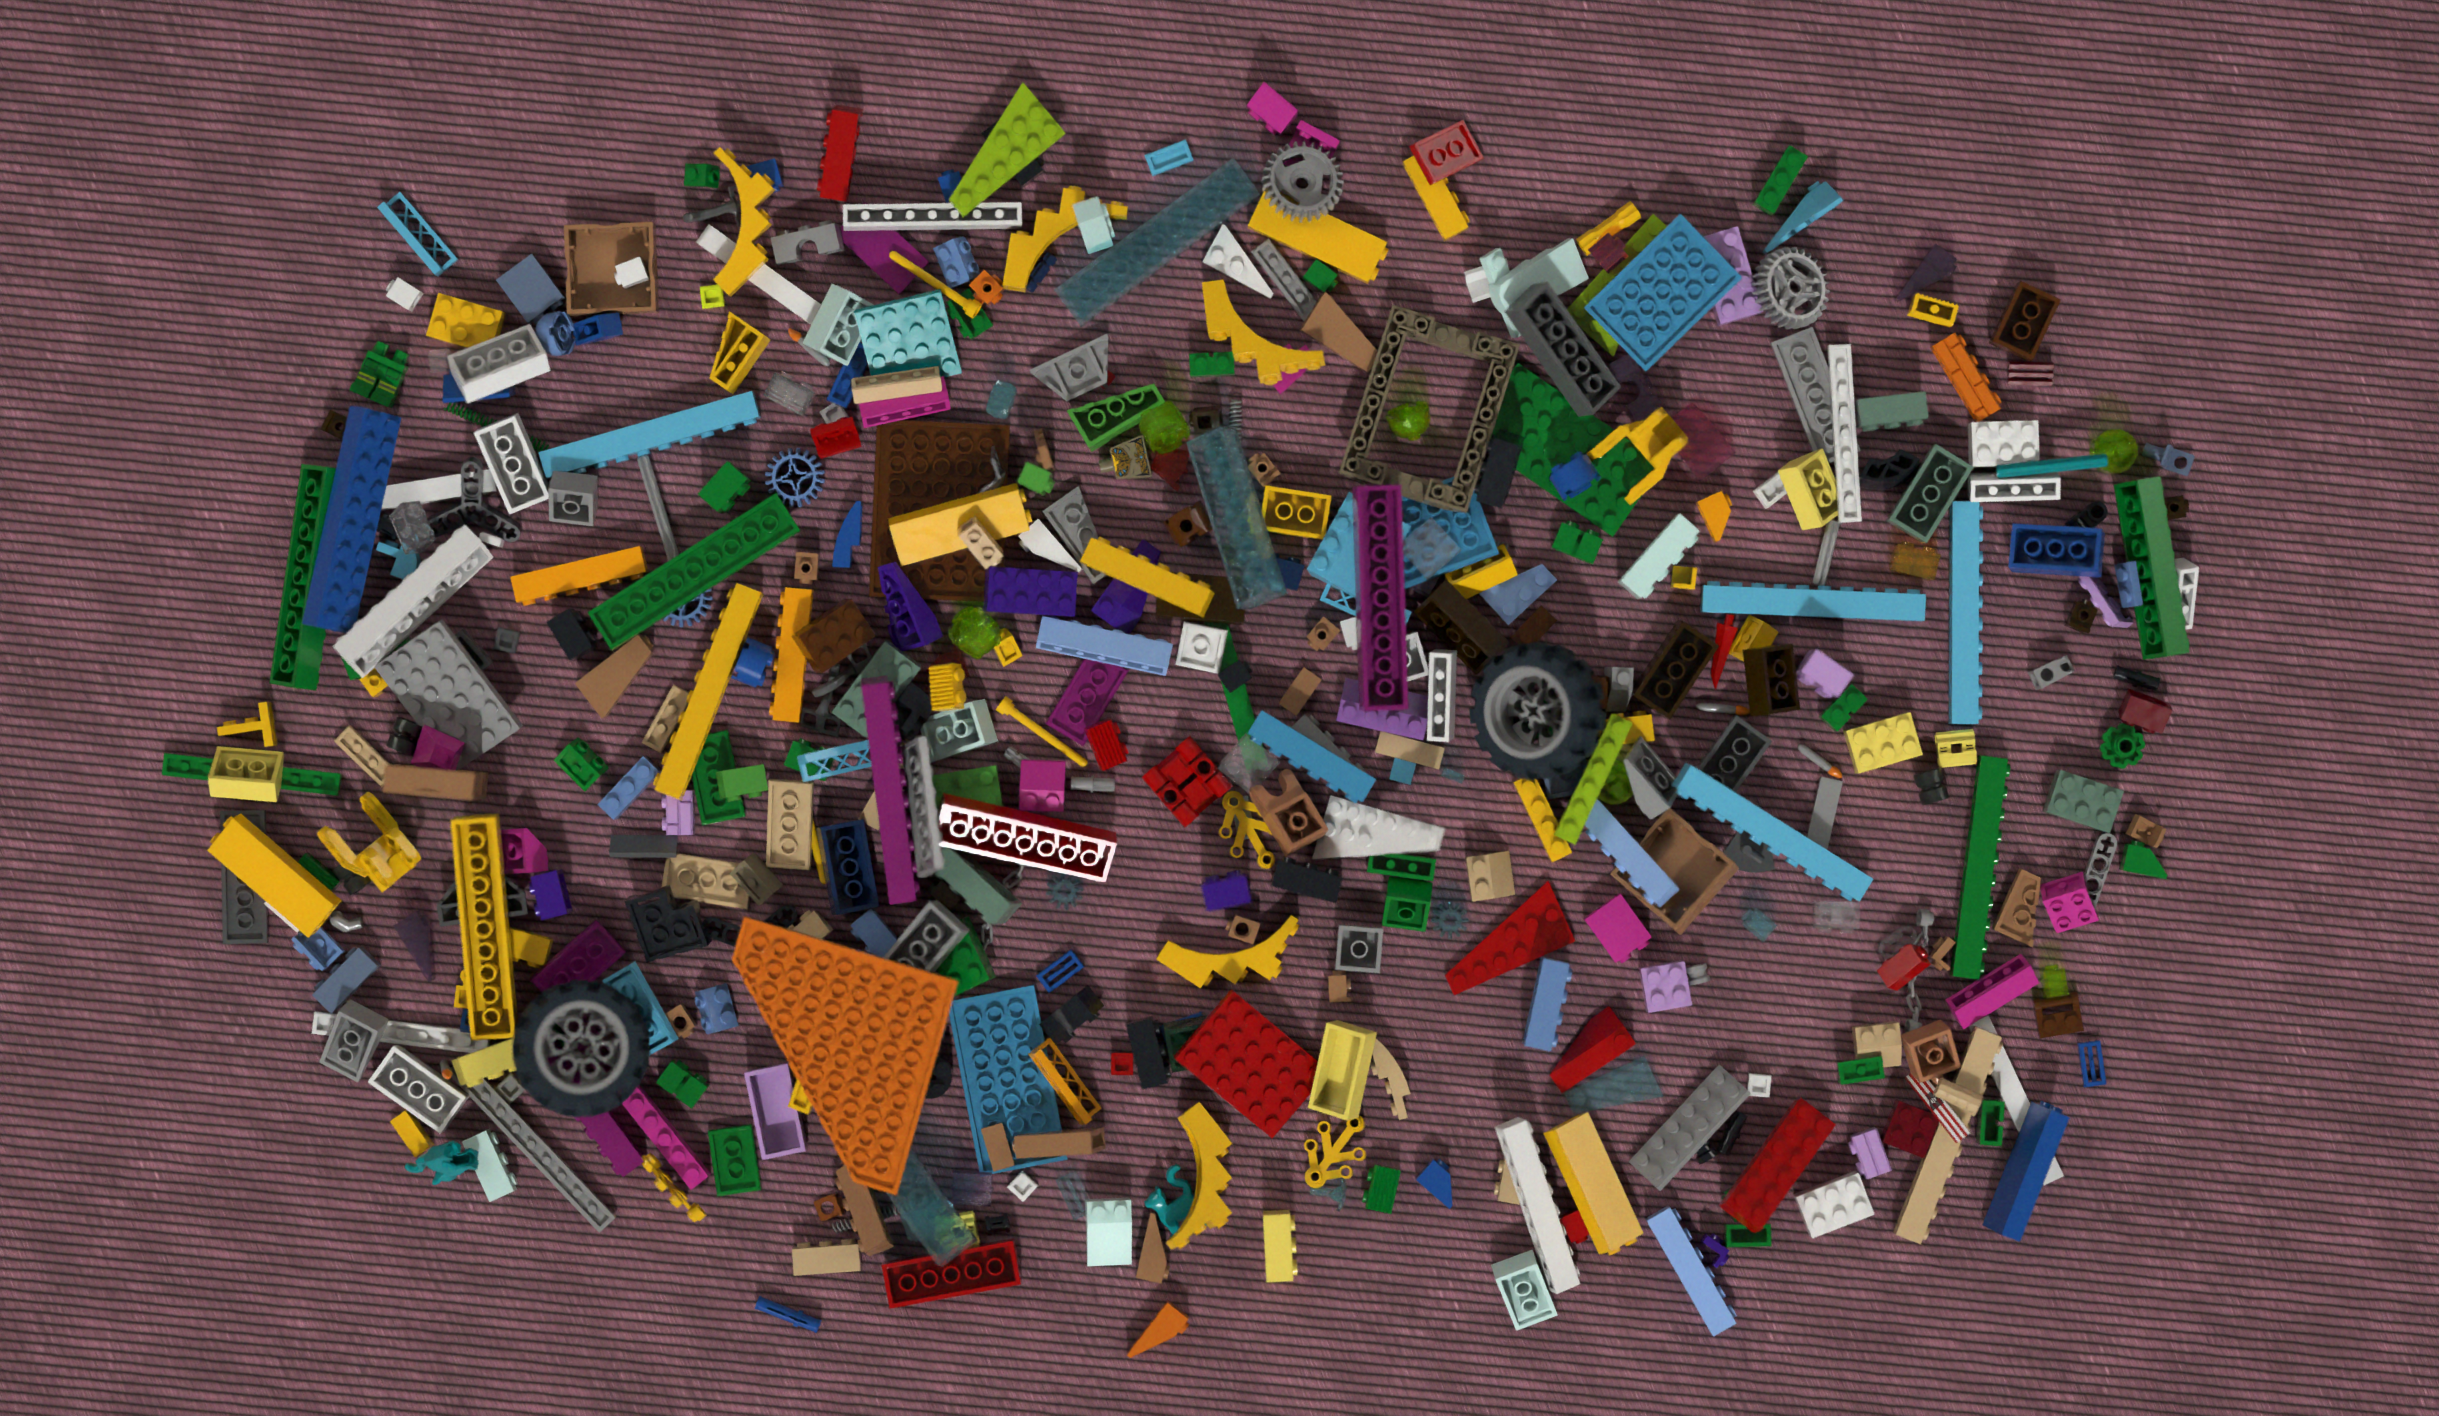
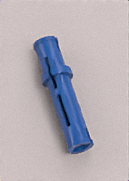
M759 1296L755 1306L756 1310L793 1323L794 1327L800 1326L814 1333L818 1332L822 1321L804 1314L802 1310H793L762 1296Z

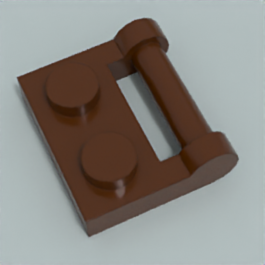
M2077 991L2070 992V995L2040 1000V998L2032 999L2038 1037L2040 1039L2084 1031ZM2066 1004H2071L2072 1010L2042 1014V1009Z

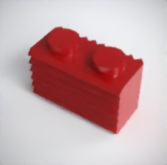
M1108 718L1084 728L1096 761L1102 771L1128 761L1126 755L1129 752L1125 743H1120L1118 734H1121L1116 721L1112 723V720Z

